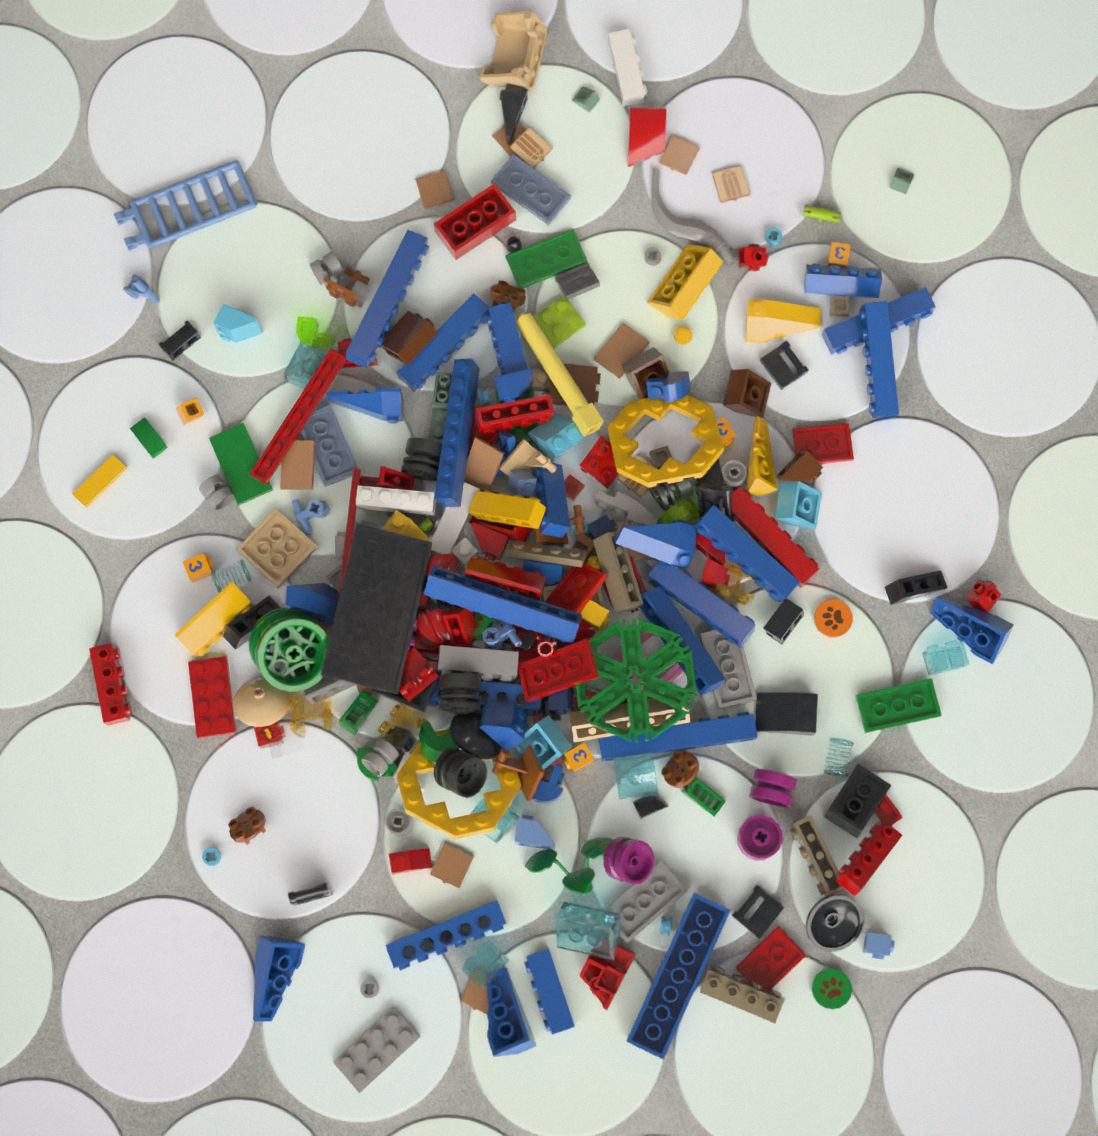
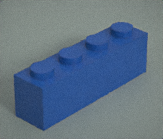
M817 263L812 265L806 264L804 293L879 298L882 283L881 269L874 267L858 268L856 266L840 267L838 265L825 266Z
M553 463L557 467L553 473L547 468L535 467L532 474L537 479L534 492L540 503L546 507L540 523L541 534L562 538L570 528L562 465Z
M547 949L526 956L527 961L524 964L527 973H532L534 979L530 981L533 992H538L540 1000L537 1001L540 1013L545 1012L547 1018L543 1020L546 1031H551L553 1035L575 1027L550 950Z

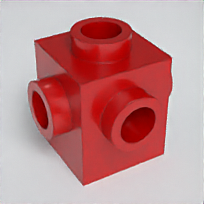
M749 244L748 247L738 249L739 268H749V271H760V268L766 266L768 262L766 247H760V244Z
M977 580L965 598L973 608L989 613L1001 594L993 582Z

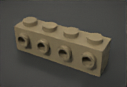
M619 531L605 533L593 540L602 572L607 575L605 583L614 613L629 612L643 605L627 548L614 542Z
M812 815L793 823L790 830L791 835L801 845L799 851L804 859L807 858L810 864L808 870L811 876H815L818 881L816 886L819 893L826 897L844 890L836 882L840 874L837 873L838 869Z
M709 967L700 993L776 1024L785 1000L782 997V993L773 989L767 991L763 989V985L754 981L751 983L743 981L744 977L733 973L731 976L726 974L725 970L721 967Z

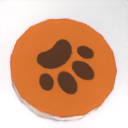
M829 599L822 602L814 614V624L817 630L829 638H838L845 635L853 622V615L849 606L837 599Z

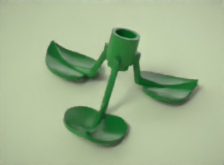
M600 837L586 842L581 848V854L585 856V868H581L578 871L569 873L555 859L557 852L552 849H545L535 853L526 862L525 868L530 872L540 873L546 871L555 863L566 874L562 880L563 886L580 895H586L593 889L591 882L595 877L594 870L589 868L588 860L590 858L598 859L603 856L606 847L613 838Z

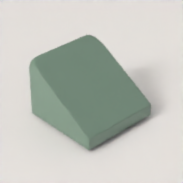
M582 87L572 101L585 111L591 112L600 101V98L594 90Z
M897 168L890 188L906 194L915 174Z

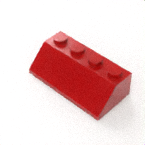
M481 556L471 557L465 569V576L541 601L546 577L540 572L533 571L530 573L518 566L512 568L506 566L503 562H489Z

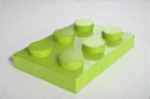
M564 296L534 316V319L554 349L586 326L585 321Z

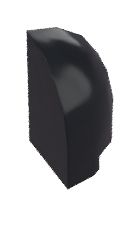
M649 795L633 801L640 820L669 807L658 796Z

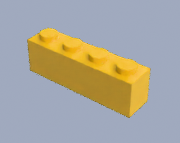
M484 490V492L475 491L468 512L480 520L539 529L546 507L535 497H529L528 499L517 494L509 496L503 492L495 494L489 490Z

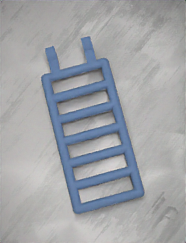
M236 160L134 199L130 202L131 209L113 214L118 225L136 218L142 234L124 238L126 246L130 251L146 243L148 248H154L257 207V203L239 161ZM235 169L249 202L241 206L237 205L224 174ZM218 176L231 207V210L223 213L220 212L207 179ZM199 182L214 214L213 217L205 220L190 187ZM181 189L184 190L197 223L186 226L173 192ZM165 195L180 228L171 233L168 231L156 199ZM147 202L151 206L163 235L153 240L139 209V205Z

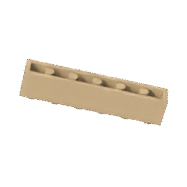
M647 699L650 723L653 726L660 725L674 714L675 710L672 706L655 699ZM628 703L619 704L604 715V721L620 729H627L630 726ZM580 711L569 713L574 742L614 736L590 725V722L586 720L591 714L589 711L583 714ZM689 714L674 725L689 723Z

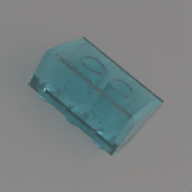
M564 902L556 915L557 948L610 960L615 959L621 932V914Z

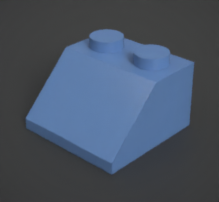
M522 815V818L517 819L515 845L555 850V843L533 816Z

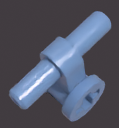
M135 274L132 275V280L128 286L123 288V291L134 299H137L140 295L149 298L154 304H158L160 298L153 293V289L147 285V282Z
M299 499L292 500V505L297 514L295 515L298 523H301L306 535L313 533L308 519L312 517L323 518L329 514L330 507L325 501L312 500L308 503L307 509L303 511Z
M497 619L502 628L490 627L483 632L482 636L486 649L500 650L502 642L508 638L511 639L516 647L522 644L513 625Z

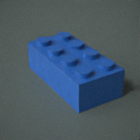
M511 302L489 307V314L486 315L489 332H491L493 348L496 349V359L498 367H500V374L505 375L527 370L528 367Z

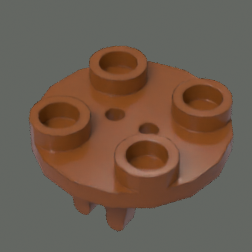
M502 280L498 281V284L493 285L489 292L493 299V306H497V303L506 304L511 302L513 313L526 300L525 289L509 285L508 282Z
M676 751L661 771L664 780L672 787L686 788L687 784L695 778L699 771L698 759L690 752Z
M254 807L247 808L244 813L229 822L230 837L235 842H245L248 845L250 840L255 838L261 831L262 833L266 832L264 828L266 822L265 815Z

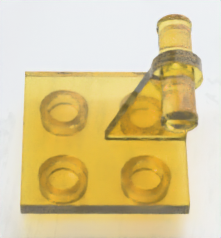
M730 564L727 572L738 574L735 588L717 584L715 593L726 600H729V597L736 599V603L747 606L748 603L752 604L755 595L737 589L742 576L752 580L753 578L744 574L740 567Z
M291 694L292 700H289V710L292 711L293 719H290V730L295 735L305 738L304 720L324 719V730H332L331 718H333V713H331V702H323V714H304L303 699L296 694Z
M404 703L399 706L395 705L389 713L391 716L389 721H384L377 731L380 732L378 737L384 738L394 722L421 729L422 723L428 720L405 707Z

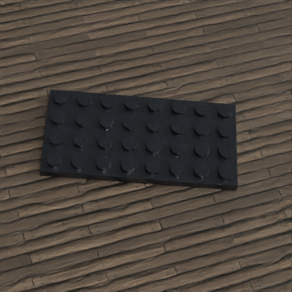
M356 524L320 676L398 694L432 542Z

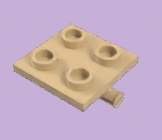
M523 439L499 469L509 477L510 470H529L533 474L535 467H543L553 473L557 467L548 456H544L540 451L535 450Z

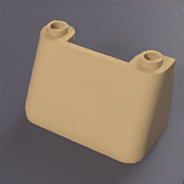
M533 11L495 13L491 26L498 38L491 66L483 65L479 72V78L485 84L506 87L507 84L533 91L547 39L546 26Z

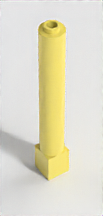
M526 312L520 314L516 321L518 329L573 414L572 420L583 437L599 430L604 421L593 403L589 404L532 314Z

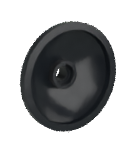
M471 712L455 715L450 722L449 730L453 741L461 750L484 760L493 759L499 755L502 747L480 728L482 714Z
M833 894L822 898L811 908L807 916L806 932L810 941L817 948L829 952L840 951L849 947L855 942L862 931L864 924L862 909L853 898L847 895Z

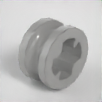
M655 247L648 248L644 253L645 262L650 266L658 265L661 261L660 250ZM650 253H653V255L654 253L656 254L655 260H652V258L651 260L649 259Z
M366 980L361 984L360 992L366 998H374L379 993V985L376 981ZM368 983L369 985H374V988L372 989L374 992L373 994H366L365 992L367 990L366 985Z

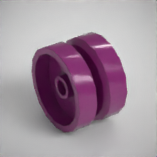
M755 769L753 781L759 785L751 786L749 798L769 805L790 808L793 796L787 792L795 790L797 779L775 771Z
M757 815L747 819L739 828L737 834V844L741 853L755 861L766 860L775 855L783 841L782 830L779 824L765 815ZM761 835L763 838L762 842L756 840L755 837Z
M617 837L605 849L603 866L610 878L630 884H641L652 873L654 853L649 844L644 841L628 837Z

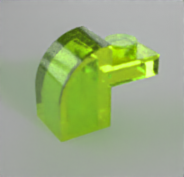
M298 316L296 334L303 348L313 353L315 346L321 349L334 348L335 340L333 335L318 333L319 324L316 318Z
M683 499L666 511L657 521L663 522V524L673 523L676 520L690 522L700 516L699 509L691 499Z

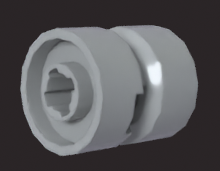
M332 251L324 255L322 260L317 259L309 264L321 285L324 284V277L330 280V276L336 277L344 272ZM324 266H326L327 271L325 272L322 269Z
M731 460L724 465L721 473L723 486H731L732 491L743 486L747 469L742 462Z
M219 475L209 477L199 487V491L205 498H209L208 502L215 511L226 507L234 499L233 493L228 487H224L225 483Z
M379 739L372 747L373 752H368L362 759L363 765L379 777L388 769V764H392L399 756L397 750L383 739Z
M396 808L387 814L385 824L393 835L404 836L411 831L413 820L405 810Z

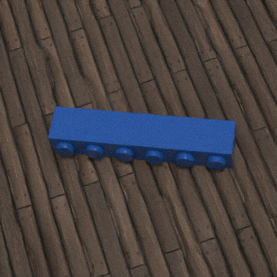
M926 287L888 302L891 333L902 325L909 326L919 318L926 319L932 315L936 306ZM859 315L823 330L822 337L831 355L834 353L841 354L851 346L858 347L864 344V339L861 337L863 323Z
M473 293L437 330L438 334L408 366L404 364L397 371L398 378L413 392L421 389L426 384V380L439 371V366L443 362L447 363L451 359L452 353L456 349H461L465 344V340L477 332L480 324L487 322L486 315L489 314V306Z
M888 302L865 303L859 309V318L863 323L861 337L865 343V346H863V356L867 362V365H865V375L868 376L869 384H867V394L870 395L871 401L868 405L869 413L872 414V418L899 415Z
M715 505L707 509L694 525L700 535L707 537L716 549L725 553L729 561L735 562L740 567V570L753 578L755 584L760 588H764L773 600L781 602L787 599L799 584V581Z
M660 560L649 573V581L656 587L661 586L667 595L735 645L742 648L755 631L756 624H754L753 619L740 614L734 605L725 603L719 594L710 592L704 583L696 582L687 571H681L676 565Z
M661 586L644 592L641 595L643 605L639 606L648 621L679 634V638L682 637L684 639L679 647L685 648L689 645L690 649L687 653L692 651L695 684L699 695L702 696L717 689L726 678L670 600L667 593ZM661 638L663 643L666 645V640L664 638ZM677 662L686 674L685 665L682 662Z

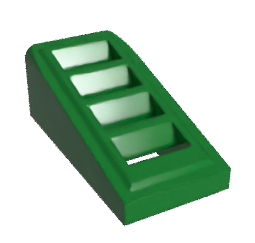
M361 691L339 719V725L355 735L378 701L364 691ZM363 699L364 701H366V702L369 703L370 705H369V706H366L365 704H363V703L360 702V701ZM359 706L360 708L365 710V712H361L356 707ZM352 713H355V714L358 715L360 718L357 719L356 717H354V716L351 715V714H352ZM349 719L350 721L355 723V725L351 724L347 720Z
M697 777L681 791L713 817L716 816L726 802ZM695 785H697V788L694 790L693 793H691L690 791L693 789ZM703 789L704 792L699 798H697L696 796ZM707 795H711L707 802L704 803L703 801ZM714 799L718 800L711 809L709 806Z

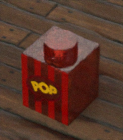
M278 722L254 728L259 748L264 749L284 743L283 738L286 737L285 730Z

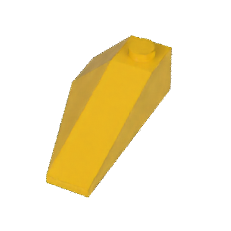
M748 299L746 307V342L765 343L772 339L783 338L790 334L821 327V308L772 300Z
M759 416L755 417L746 475V488L748 492L757 497L778 490L768 422Z

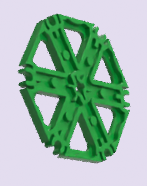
M632 618L633 623L630 626H627L625 619H622L621 628L618 620L590 640L599 676L613 681V683L592 698L586 697L584 682L576 685L578 708H581V714L586 711L591 713L586 718L590 725L632 742L631 737L634 734L636 743H638V736L640 734L645 735L646 741H649L648 733L650 732L652 735L651 739L653 740L688 715V711H691L692 707L687 705L686 701H695L696 697L694 695L697 696L692 651L687 653L690 649L689 645L685 648L679 647L684 641L682 637L679 638V634L638 618V626H636L635 618ZM649 632L664 638L667 644L643 661L641 634ZM614 635L621 638L623 663L597 653V647ZM677 662H682L686 668L687 685L681 688L657 677ZM633 670H635L637 678H641V680L637 681V689H635L633 681H630V679H633ZM647 696L672 706L675 710L674 714L660 725L653 726L650 723ZM627 699L630 726L627 729H620L606 723L604 715Z

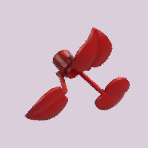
M453 554L435 555L428 561L426 569L428 577L433 566L457 573V561ZM421 593L417 610L424 611L426 614L418 617L417 627L420 633L428 640L443 644L448 633L442 616L446 612L440 609H434L430 612L428 610L429 597Z
M583 619L580 621L573 644L584 639L589 640L595 634L594 628ZM534 631L538 640V651L536 653L532 650L522 652L518 656V664L539 656L551 655L553 646L556 645L559 639L555 638L552 641L549 637H541L539 632ZM562 642L565 646L572 644L569 642Z

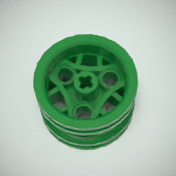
M291 607L278 608L263 615L256 622L249 638V652L258 670L272 686L289 692L302 691L317 684L323 678L320 674L329 638L312 617ZM304 627L308 628L305 636L299 633ZM287 628L286 634L279 636V631ZM271 644L270 650L267 652V646ZM313 647V651L310 654H305L307 648ZM282 661L280 668H274L275 663Z

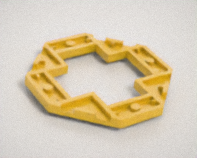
M686 395L684 398L673 402L649 398L630 401L607 426L617 472L646 487L657 486V483L668 482V484L683 481V478L693 476L694 479L701 478L724 452L713 406L690 395ZM672 409L698 421L699 423L691 433L693 437L704 443L687 464L669 457L663 466L657 469L631 456L639 447V443L626 435L644 414L661 421Z
M446 729L436 731L435 733L437 736L449 733L450 730ZM419 742L396 775L405 812L412 817H418L423 820V823L436 830H442L454 840L493 832L502 816L510 807L514 797L521 789V782L517 771L502 767L500 773L496 774L501 790L483 793L487 811L450 818L445 801L425 805L417 774L434 771V762L426 759L421 754L423 743ZM509 751L506 758H513L511 751ZM493 758V759H488V760H492V763H493V766H494V765H495V763H494L495 758Z

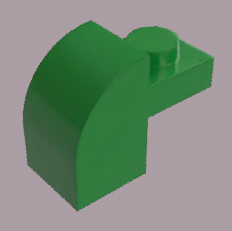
M429 721L422 723L418 736L420 742L423 743L421 754L426 759L436 762L441 753L447 749H460L453 741L450 732L437 736Z
M357 748V764L360 771L368 779L378 782L379 776L370 772L362 763L363 757L368 752H373L372 748ZM396 763L388 764V769L381 777H393V774L398 769V765Z

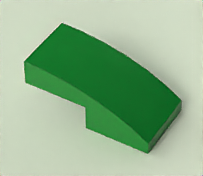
M145 417L130 428L153 459L168 448Z

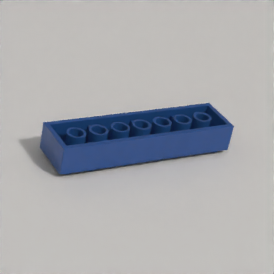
M693 893L626 1042L664 1059L731 911L730 909Z

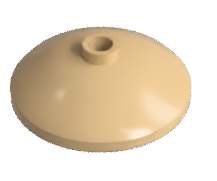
M263 676L248 680L237 690L233 699V708L236 716L243 723L249 726L263 727L279 721L288 712L292 697L289 691L280 690L272 686Z

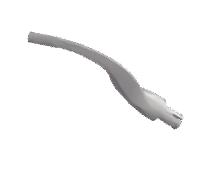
M653 168L652 203L661 224L670 233L678 237L703 243L717 255L719 254L729 266L733 265L737 261V257L727 248L728 242L714 228L700 220L676 217L666 208L659 193L660 169Z

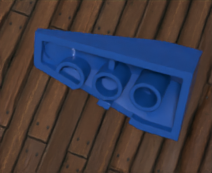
M376 388L375 392H368L363 389L359 390L357 394H353L351 391L327 393L328 401L387 421V423L396 424L398 421H403L404 399L401 388Z
M680 520L667 524L656 522L655 525H645L644 523L622 525L614 542L668 564L687 568L695 554L696 527H694L695 524Z
M326 583L287 585L285 605L326 625L333 624L338 600V592L335 588Z
M940 596L936 597L930 612L945 628L951 629L958 636L957 639L961 643L964 642L971 648L970 651L975 656L992 665L1007 642L1014 624L996 615Z
M259 936L255 954L253 1021L273 1020L283 1000L282 995L286 987L290 986L292 982L290 979L295 969H299L305 943L277 936Z
M507 967L489 973L487 978V998L489 999L487 1039L493 1057L520 1054L536 1047L530 1024Z

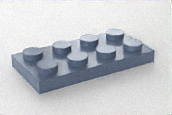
M514 154L490 181L491 185L495 183L502 193L548 226L571 199L570 194Z
M331 405L314 411L301 433L305 441H315L314 463L324 486L327 487L351 477L353 468L358 467Z

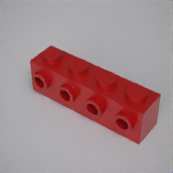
M549 394L476 408L474 419L478 434L483 433L487 435L494 433L495 430L502 429V431H508L516 426L528 427L536 422H539V424L547 423L552 420L554 409Z
M113 643L89 648L103 723L109 726L130 721L132 709L126 699L128 689L126 684H123L122 677H125L123 666H120L119 659H121L119 647L116 648Z
M885 820L879 825L875 823L869 830L871 834L869 838L865 836L858 845L861 847L859 851L854 850L849 856L850 863L848 865L844 864L837 872L840 876L836 882L854 897L864 888L903 836Z

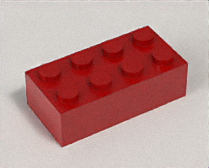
M494 183L435 222L434 229L449 252L457 260L516 221V211Z

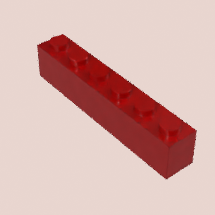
M737 488L731 494L732 513L734 514L735 521L761 548L799 581L798 586L802 588L818 573V563L813 558H808L804 554L805 550L803 547L795 544L791 540V535L786 530L782 531L778 527L779 524L772 516L769 517L765 513L764 507L760 503L756 504L751 499L752 495L746 489Z

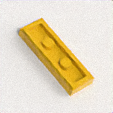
M112 454L72 495L87 508L127 467Z

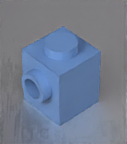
M510 470L508 489L514 495L517 494L524 498L534 496L537 479L529 470Z
M865 933L863 953L872 954V958L884 959V956H890V952L894 951V940H891L892 935Z

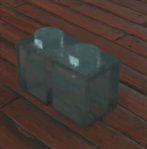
M957 640L948 641L944 647H938V644L926 647L927 650L922 655L928 676L968 666L970 663L963 641L958 643Z
M490 940L483 942L477 949V955L469 957L461 969L481 989L510 960Z

